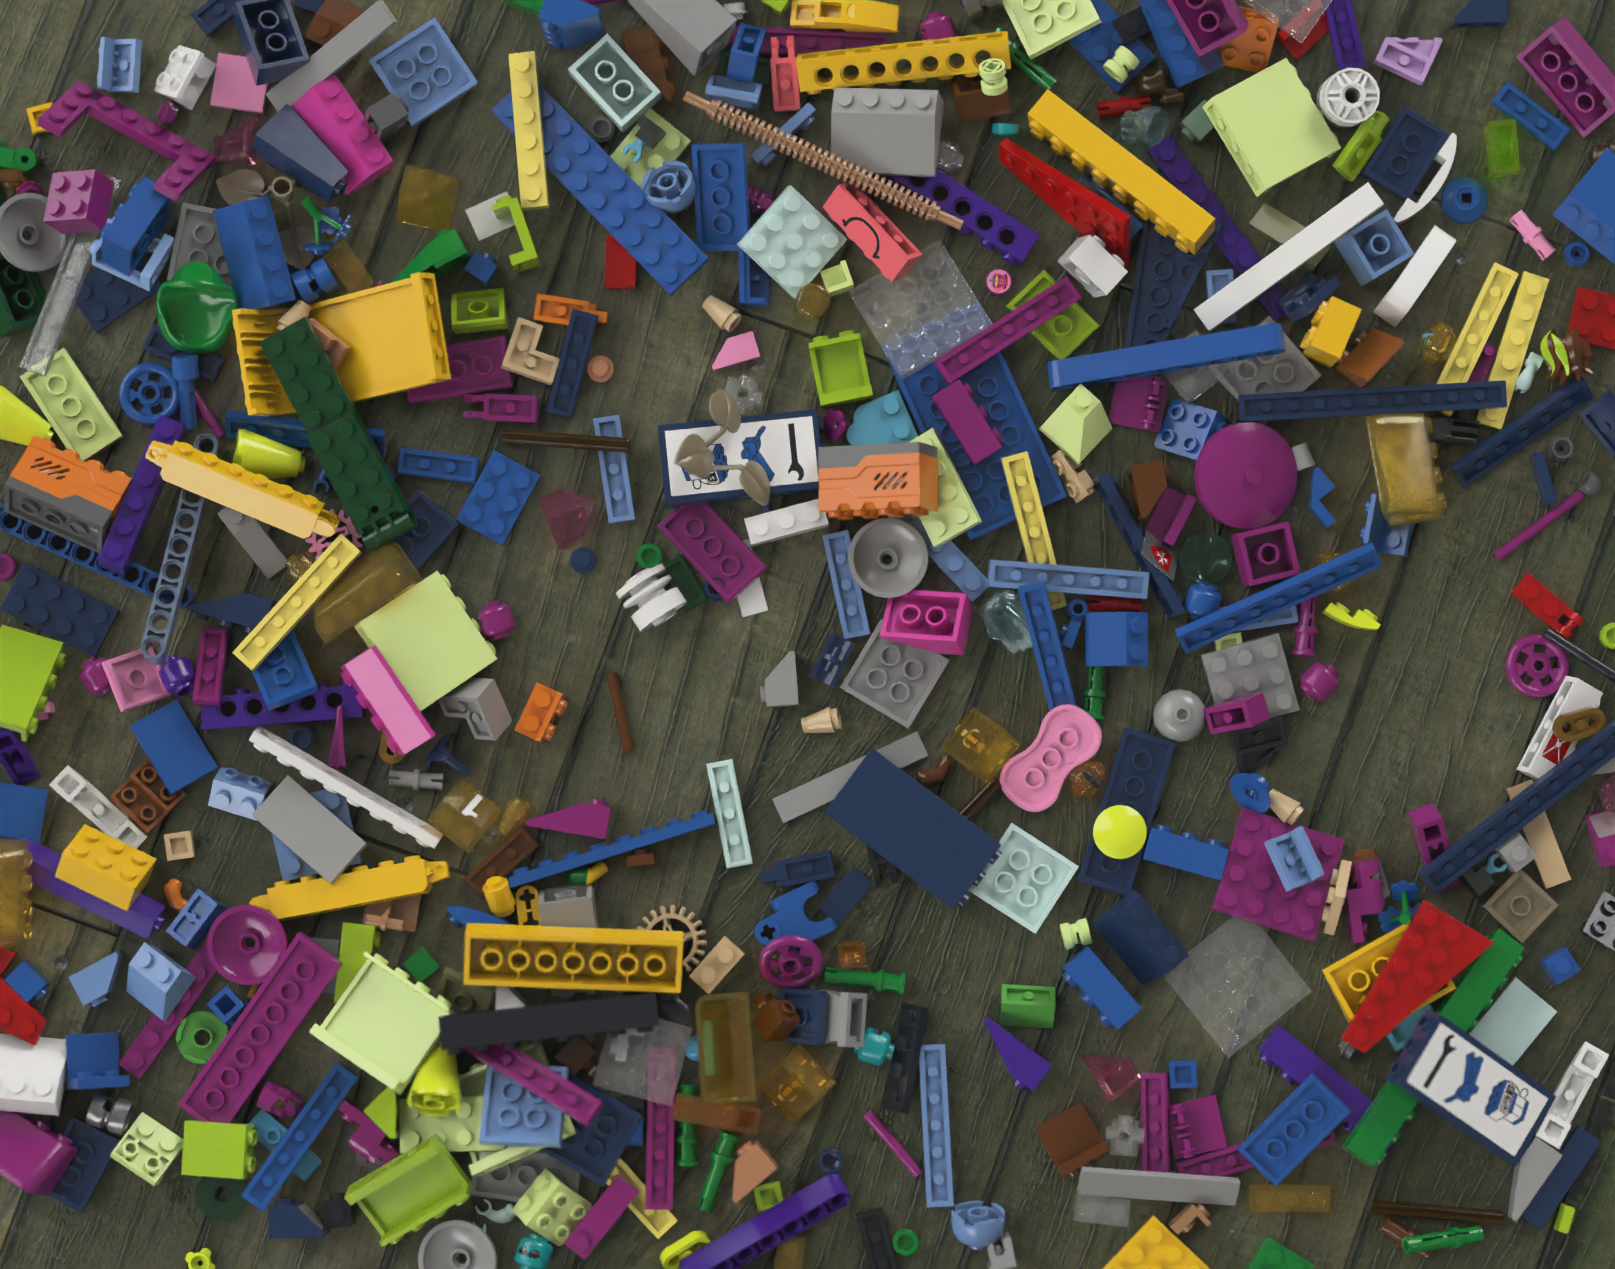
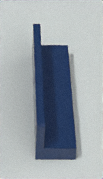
M1608 390L1578 415L1615 459V395Z

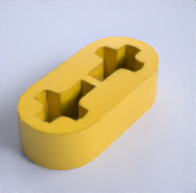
M531 885L522 886L516 892L515 900L519 925H524V922H527L529 919L528 912H532L533 920H538V926H541L538 909L539 891ZM526 889H529L530 894H535V899L531 900V909H527L526 901H521L520 896L525 894Z

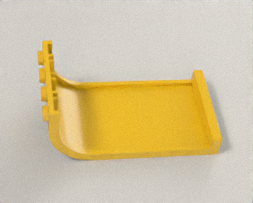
M418 272L410 274L411 278L308 304L312 308L308 319L315 318L351 347L342 365L336 372L353 403L451 379L435 274ZM239 308L232 310L233 327L236 334L237 353L240 360L241 379L244 385L245 405L248 416L297 414L259 343L278 332L276 330L279 325L277 322L290 308L270 310Z

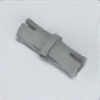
M414 769V772L390 770L389 773L391 778H400L389 779V787H411L416 791H419V788L443 790L444 784L442 782L433 781H444V773H422L417 769Z

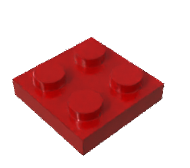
M1578 287L1567 334L1573 328L1578 329L1580 340H1587L1592 346L1615 351V295Z

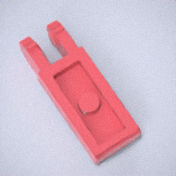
M787 36V58H779V41L777 37H771L772 59H770L774 112L801 110L794 36Z

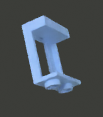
M115 217L112 219L108 218L107 223L111 224ZM164 234L161 240L156 238L147 251L152 253V256L143 271L134 270L130 276L102 262V250H100L102 237L100 240L95 239L90 249L92 265L150 292L172 255L174 237Z

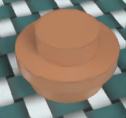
M596 356L589 361L587 371L592 380L605 382L612 377L614 366L609 358Z

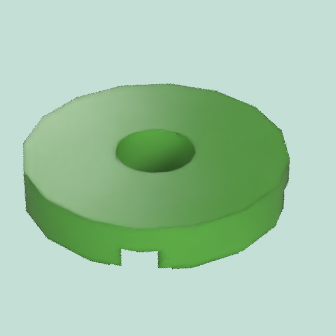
M198 1011L191 1013L181 1021L177 1028L176 1043L184 1058L196 1064H207L228 1034L229 1028L214 1012ZM200 1030H206L210 1034V1041L206 1045H201L196 1040V1034Z

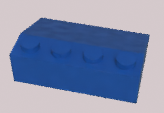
M1607 148L1557 207L1553 216L1614 264L1615 152Z

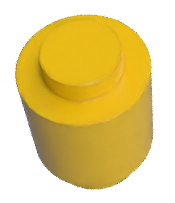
M500 876L489 878L482 889L490 911L499 918L512 914L515 911L514 905L516 901L508 880Z

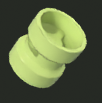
M1120 46L1115 51L1113 59H1108L1103 68L1113 79L1123 83L1128 77V72L1134 70L1140 64V61L1130 50Z
M993 58L980 63L979 73L981 78H983L981 80L982 92L989 96H996L1006 92L1008 86L1007 78L1004 76L1006 73L1004 61Z
M1086 918L1079 919L1074 924H1059L1066 950L1074 948L1077 944H1092Z

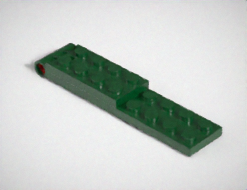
M303 317L260 341L259 343L309 435L307 439L368 550L373 552L418 527L414 514L405 501L308 317Z

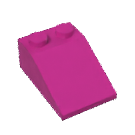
M911 590L905 595L888 598L880 637L938 654L964 655L974 607L966 593Z

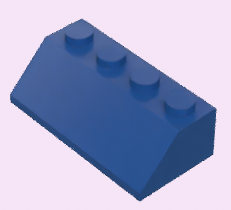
M545 0L538 14V20L545 40L548 41L547 44L557 50H562L563 47L571 50L602 38L606 33L600 9L581 0Z
M1138 0L1175 88L1224 67L1216 48L1198 57L1166 0Z
M269 196L213 210L230 280L237 295L238 309L260 310L296 300Z

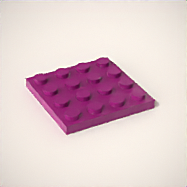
M1242 807L1230 844L1221 881H1219L1211 909L1310 942H1315L1324 907L1326 906L1328 891L1332 885L1330 881L1333 869L1337 868L1345 840L1303 827L1321 863L1324 875L1309 884L1286 892L1264 843L1301 826L1296 824L1291 826L1287 822L1284 824L1281 819L1262 813L1259 814L1256 811Z

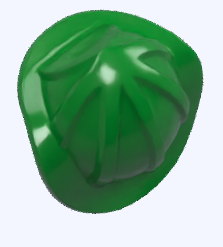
M200 261L186 264L174 274L171 281L161 284L156 300L157 319L165 339L177 350L195 355L214 352L225 344L234 328L232 310H236L238 307L237 295L234 289L226 285L220 274L210 265Z

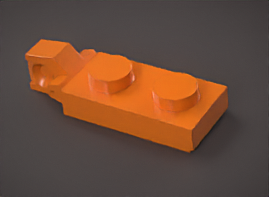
M537 294L533 320L568 326L572 309L574 308L599 315L597 323L607 325L609 314L608 312L596 311V304H590L589 301Z

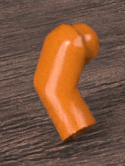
M170 879L165 884L163 891L168 905L180 912L188 901L181 897L182 883L177 879Z

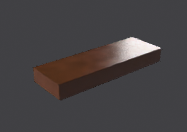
M522 825L464 877L463 880L482 899L485 896L482 887L489 878L493 876L505 878L541 845Z

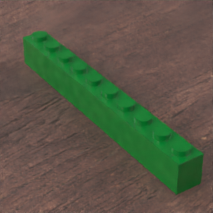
M1495 929L1490 932L1487 938L1494 943L1467 965L1454 984L1456 989L1446 995L1435 1013L1441 1014L1468 1034L1476 1027L1478 1023L1476 1018L1481 1011L1485 1012L1492 1004L1493 999L1491 996L1495 990H1500L1508 980L1506 974L1511 967L1515 969L1523 959L1521 953L1525 947L1501 929ZM1387 1081L1341 1148L1366 1166L1379 1165L1387 1155L1386 1147L1390 1142L1394 1143L1401 1135L1402 1130L1400 1127L1404 1121L1411 1120L1417 1112L1418 1108L1415 1106L1418 1102Z

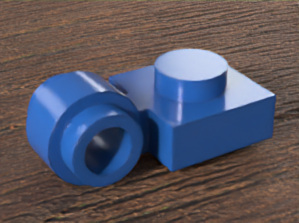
M1073 599L1067 605V614L1071 620L1068 625L1063 624L1059 638L1062 640L1061 646L1068 650L1072 649L1082 619L1089 610L1088 604L1083 599ZM1080 605L1082 613L1076 614L1073 611V606Z

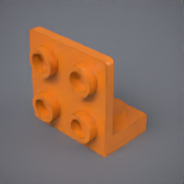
M1239 6L1249 26L1243 34L1217 47V51L1223 65L1259 73L1267 68L1278 27V15Z
M537 682L514 730L542 744L545 743V740L550 741L557 728L553 723L557 715L562 717L568 705V702L565 701L566 695Z

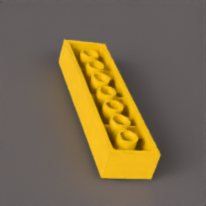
M1047 89L1028 112L1030 133L1040 141L1043 139L1051 144L1050 148L1060 157L1066 155L1072 160L1071 164L1081 173H1084V171L1088 172L1093 176L1092 181L1102 189L1105 187L1113 192L1112 196L1122 205L1128 203L1132 206L1136 216L1143 221L1150 220L1155 224L1154 229L1164 237L1168 235L1176 241L1175 245L1184 253L1190 251L1195 255L1215 231V218L1050 90Z
M467 923L463 985L681 993L683 931Z

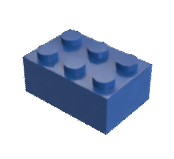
M143 177L139 184L135 183L128 194L129 199L125 204L121 203L114 214L115 219L111 224L107 223L100 234V237H102V244L100 246L102 262L127 276L132 274L171 217L172 199L153 189L155 182L146 177Z
M1084 946L1061 967L1065 971L1062 977L1071 987L1074 988L1077 985L1082 991L1079 995L1088 1007L1092 1008L1095 1006L1100 1011L1097 1017L1109 1029L1113 1026V1028L1118 1030L1142 1009L1089 947Z

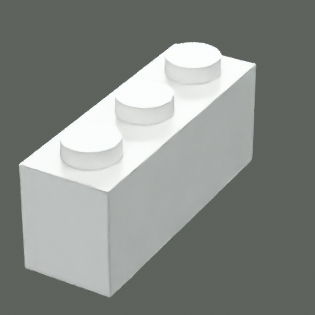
M819 499L744 519L752 547L829 526L826 513L819 511Z

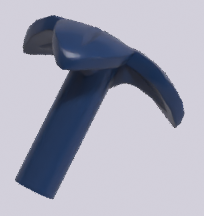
M454 733L441 738L436 743L435 748L430 751L426 759V771H430L433 761L445 762L464 777L469 774L471 768L447 750L446 744L456 736Z

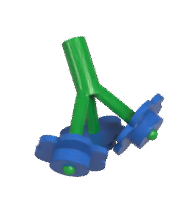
M309 196L301 200V204L314 219L315 242L304 244L305 251H311L312 255L320 256L326 254L327 250L332 249L334 243L321 241V234L334 235L339 230L334 239L336 242L339 236L344 239L347 234L351 233L349 229L352 225L348 223L351 217L350 214L343 225H341L342 218L339 216V208L333 206L329 209L324 207L320 210Z
M1402 880L1399 884H1392L1389 887L1391 899L1399 901L1402 904V910L1395 911V908L1390 906L1386 908V911L1378 914V921L1381 923L1380 930L1382 932L1388 933L1410 922L1420 904H1416L1415 908L1408 909V905L1412 900L1419 898L1418 884Z

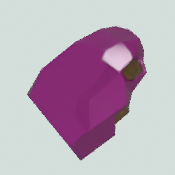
M267 1081L259 1096L256 1107L281 1117H293L302 1111L304 1104L301 1097L291 1089Z

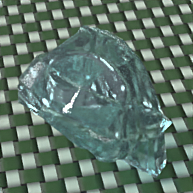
M1009 590L996 592L982 608V618L989 637L1001 640L1012 654H1017L1021 651L1025 652L1029 648H1033L1019 592Z

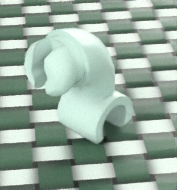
M1530 352L1529 357L1524 362L1526 368L1516 379V391L1519 388L1521 390L1520 393H1525L1531 387L1535 371L1539 370L1544 360L1542 356Z
M483 1198L489 1205V1208L486 1211H482L476 1206L477 1213L485 1215L496 1223H509L516 1216L512 1211L514 1207L512 1204H508L501 1210H493L491 1201L488 1198Z

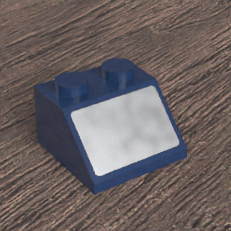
M295 1196L279 1197V1199H275L273 1204L268 1206L269 1239L323 1238L330 1233V1228H325L324 1221L303 1201H296Z

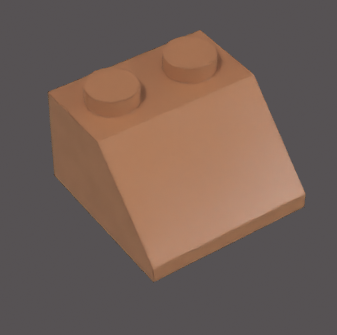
M748 1140L737 1150L738 1156L735 1161L732 1197L735 1203L740 1201L778 1167L776 1161L758 1140L753 1144Z

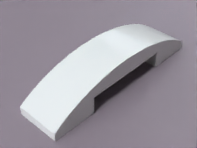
M1454 133L1447 138L1434 158L1435 161L1442 165L1417 203L1409 198L1403 203L1393 218L1396 225L1409 220L1422 210L1443 185L1455 156L1457 135Z
M69 765L49 784L105 834L136 849L148 837L104 794Z
M1588 1042L1583 1043L1553 1094L1557 1097L1534 1136L1557 1149L1560 1148L1572 1126L1570 1123L1593 1080L1598 1077L1609 1054Z

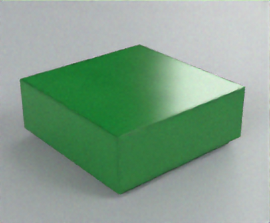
M424 946L403 963L415 980L421 983L441 967Z

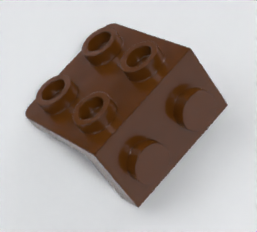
M1081 1103L1072 1105L1036 1127L1038 1136L1062 1177L1068 1175L1071 1178L1081 1172L1082 1165L1090 1161L1092 1165L1106 1158L1105 1152L1109 1151Z

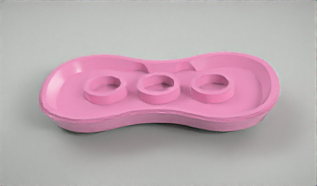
M1070 704L1057 706L1047 713L1042 721L1037 738L1031 746L1012 757L1002 768L999 781L1006 797L1021 809L1029 812H1040L1053 805L1060 794L1067 775L1075 767L1092 758L1099 750L1102 741V731L1098 723L1086 711Z

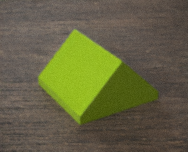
M504 288L451 293V325L454 333L465 334L508 329Z
M387 1087L364 1112L389 1138H397L400 1136L399 1099H402V1094L399 1095Z

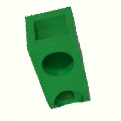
M0 140V170L22 174H33L38 170L40 160L31 149L21 148L14 150L5 148V143Z

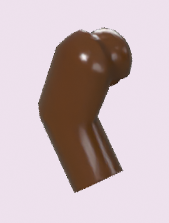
M942 756L935 769L929 771L919 770L916 774V781L924 787L941 784L945 780L953 762Z

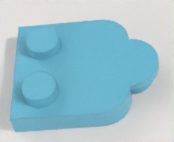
M899 390L859 406L854 412V423L847 430V440L850 445L904 443L918 437Z

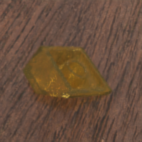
M406 164L399 190L396 220L438 231L449 228L460 181L432 170Z

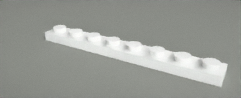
M259 726L252 733L249 741L254 743L256 749L264 753L270 752L285 766H294L300 770V774L310 780L316 779L323 783V787L329 792L335 794L338 792L347 797L346 800L356 807H364L370 811L369 813L372 817L381 821H388L393 824L392 827L396 831L412 835L420 845L435 849L444 835L443 832L267 729Z

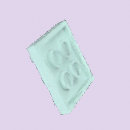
M788 185L737 245L793 298H797L847 241V238L796 189Z
M1011 823L999 841L1001 846L998 850L1002 854L993 865L989 862L982 870L986 873L977 887L972 884L968 891L1036 934L1079 866Z

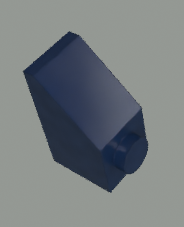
M1471 0L1452 20L1451 28L1504 27L1508 22L1507 0Z

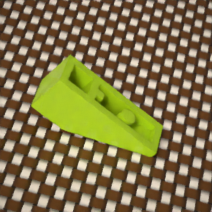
M343 922L339 961L343 965L337 973L334 1003L338 1002L367 961L363 954L366 952L373 956L375 947H380L381 932L377 931L378 927Z

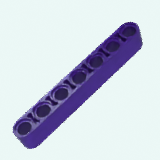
M835 1173L828 1174L685 1257L680 1262L679 1269H739L842 1209L850 1202L851 1196L840 1175Z

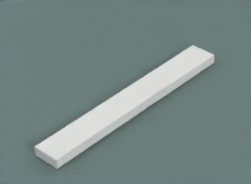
M1366 183L1203 302L1194 311L1209 332H1211L1377 211L1384 203L1371 185Z

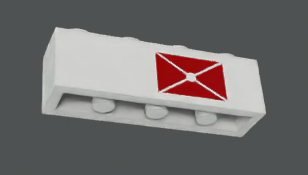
M1565 676L1516 770L1536 781L1574 752L1578 740L1567 742L1556 738L1552 730L1553 722L1559 715L1585 707L1598 709L1603 693L1579 678ZM1588 716L1587 719H1586L1587 725H1588V721H1589V719H1590V716ZM1566 723L1562 726L1563 732L1567 729Z

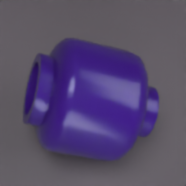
M177 655L168 657L159 670V676L167 692L173 695L176 694L178 697L191 693L194 690L196 671L190 659L178 657Z

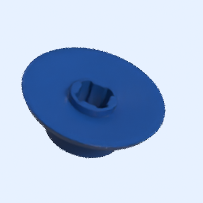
M1458 177L1451 180L1444 187L1441 194V206L1444 213L1451 220L1457 223L1468 224L1477 221L1483 216L1488 206V195L1484 186L1476 179ZM1462 195H1469L1470 202L1463 204L1461 202Z
M1239 773L1231 778V792L1242 807L1256 811L1259 814L1269 809L1270 787L1262 776Z

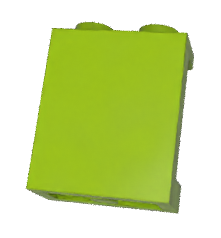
M505 196L497 199V204L492 205L496 218L499 219L512 215L524 251L509 255L515 273L517 274L540 266L541 264L518 198Z
M854 330L840 332L839 337L829 339L828 335L813 338V342L808 343L821 408L873 398L861 333L855 334Z
M197 1119L186 1120L184 1123L181 1175L233 1179L251 1178L256 1168L253 1149L257 1143L258 1134L255 1130V1124L198 1121Z

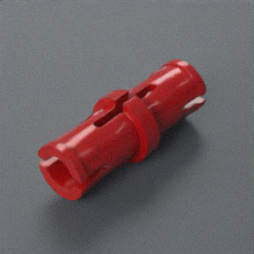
M1121 96L1119 100L1096 102L1097 110L1107 108V110L1097 112L1098 118L1117 115L1128 117V114L1151 112V104L1140 105L1149 103L1151 101L1150 96L1133 98Z
M1088 594V611L1141 612L1142 599Z

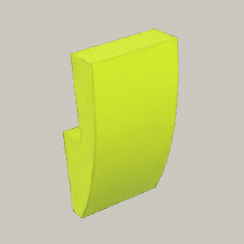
M1331 602L1322 611L1329 618L1356 629L1375 631L1380 627V624L1376 622L1378 617L1367 609H1364L1363 612L1360 609L1356 610L1351 617L1348 615L1350 612L1348 608L1339 602H1336L1335 605Z

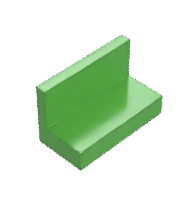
M1002 984L999 1026L1053 1028L1055 987Z

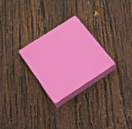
M218 53L210 105L264 114L268 84L256 86L246 57Z
M149 647L147 654L155 656L153 647ZM141 649L101 663L121 712L171 695L167 692L159 676L160 664L152 665L148 663Z

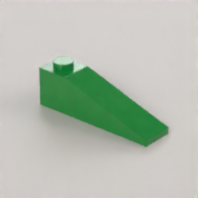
M449 228L438 232L435 235L436 239L432 240L391 283L411 278L410 274L418 272L435 274L436 280L468 263L471 257L455 228L451 231Z

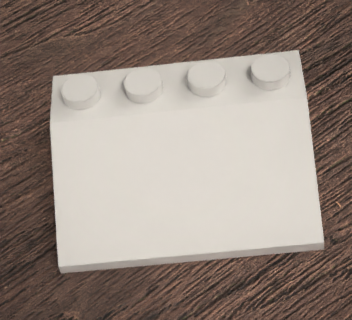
M0 1034V1111L59 1116L66 1082L65 1039L40 1037L37 1045H32L11 1034Z

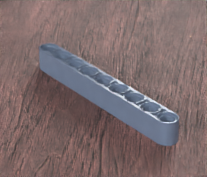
M202 434L196 438L193 448L200 450L203 445L211 444L214 446V449L210 453L218 458L220 457V448L217 439L213 435ZM183 488L141 643L142 654L145 660L152 665L161 664L167 658L208 502L207 498L201 496L197 503H189L187 501L188 497L195 493ZM192 519L194 524L191 528L186 529L181 527L182 521ZM179 544L188 546L187 550L182 554L174 552L175 547ZM178 569L181 571V574L176 579H170L167 577L169 571ZM164 595H173L174 600L171 604L165 605L161 603ZM158 620H166L168 622L167 627L163 630L155 629L154 625ZM158 645L161 647L160 653L155 656L147 654L149 647Z

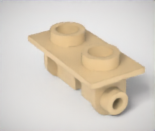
M1062 450L1057 451L1050 457L1058 477L1065 486L1067 494L1074 499L1076 504L1096 491L1093 487L1095 483L1091 480L1085 469L1078 474L1075 469L1082 465L1081 463L1077 465Z

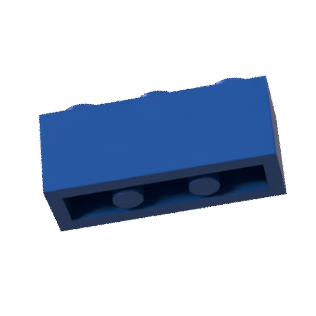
M1157 824L1156 829H1149L1141 859L1221 881L1229 849L1223 848V842L1208 839V843L1197 841L1198 835L1183 832L1182 836L1172 834V828Z

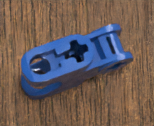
M817 881L809 882L770 901L775 914L763 919L756 925L754 934L759 943L767 945L774 939L788 935L801 936L813 941L838 927L836 921L832 918H827L820 922H812L804 915V903L819 891ZM762 926L774 927L775 932L772 933L773 938L771 940L767 937H761L760 933L764 931ZM791 946L792 950L798 948L797 946Z

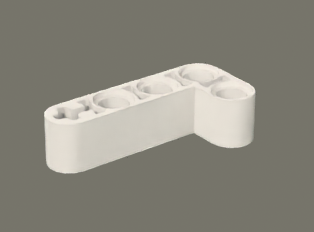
M1435 225L1373 313L1393 327H1396L1410 310L1457 240Z

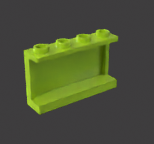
M1 625L0 727L21 733L22 741L27 742L30 733L35 734L39 723L37 718L39 712H44L48 703V697H46L48 691H53L57 682L56 672L64 667L67 655L63 653V642L6 625Z
M435 1134L351 1184L344 1198L350 1206L354 1203L358 1204L381 1235L379 1243L384 1247L389 1243L392 1245L396 1244L404 1237L405 1233L411 1230L413 1232L418 1231L426 1224L427 1220L433 1217L435 1219L440 1218L454 1204L459 1206L465 1203L470 1197L469 1194L473 1183Z

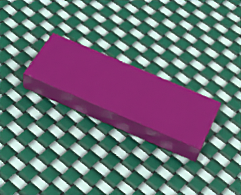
M201 628L192 698L194 705L221 704L229 638L228 629Z

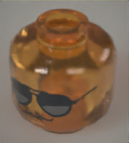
M1093 758L1087 760L1068 774V779L1071 783L1069 789L1079 798L1082 796L1093 798L1107 784L1106 774L1108 772L1097 760Z

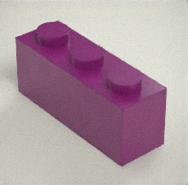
M959 379L933 395L932 401L972 465L976 466L1000 451L1002 448L1000 443L1003 439L996 428L991 430L986 420L989 417L981 405L977 407L971 399L975 395L967 383L962 384Z

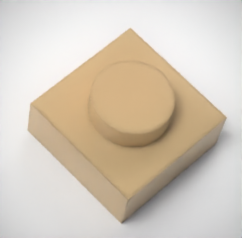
M192 831L164 834L167 861L196 857Z

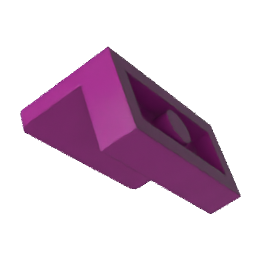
M1166 487L1144 532H1150L1162 544L1171 548L1197 498L1189 494L1184 495L1170 487Z

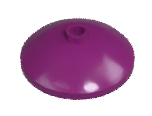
M238 905L223 912L212 924L207 938V951L214 968L224 978L241 985H254L264 982L288 947L287 936L280 921L268 910L255 905ZM248 937L254 938V946L248 944Z

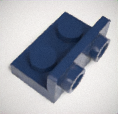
M1309 272L1278 300V304L1289 319L1295 322L1311 314L1341 285V282L1336 276L1326 281L1324 278L1318 280L1312 272Z

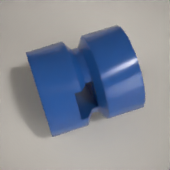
M324 257L310 264L309 270L302 268L291 274L294 284L307 304L319 299L322 292L329 294L340 288ZM315 279L317 283L310 285V282Z

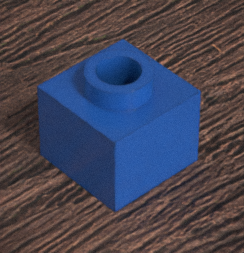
M476 251L464 267L467 274L489 287L500 269L495 264L497 260L486 252L480 255Z

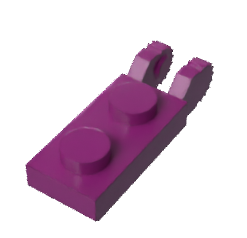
M486 393L484 395H464V402L484 403V411H463V418L537 424L538 396Z

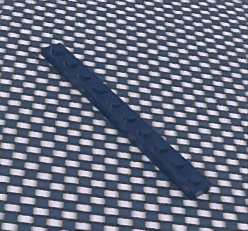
M1505 380L1238 395L1239 423L1507 407Z
M1615 720L1417 873L1432 893L1438 894L1614 758Z

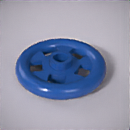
M155 362L142 363L133 367L127 372L120 384L119 400L121 407L129 418L143 425H155L159 415L170 419L180 407L178 381L173 379L172 370L163 364ZM150 373L161 375L160 382L149 381ZM136 378L143 382L137 392L130 389ZM163 387H171V398H164ZM149 390H155L156 392L155 397L152 399L147 398ZM137 398L144 405L140 411L136 410L132 405V402ZM161 403L163 411L153 415L151 407L158 406Z

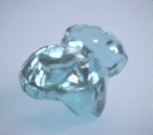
M1158 106L1146 107L1136 112L1126 111L1121 118L1120 124L1122 140L1126 143L1138 141L1150 148L1163 141L1164 131L1170 122L1168 113Z

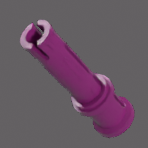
M1317 596L1300 603L1298 626L1294 628L1296 643L1295 650L1292 651L1293 656L1316 657L1314 640L1315 636L1318 635L1317 627H1315Z

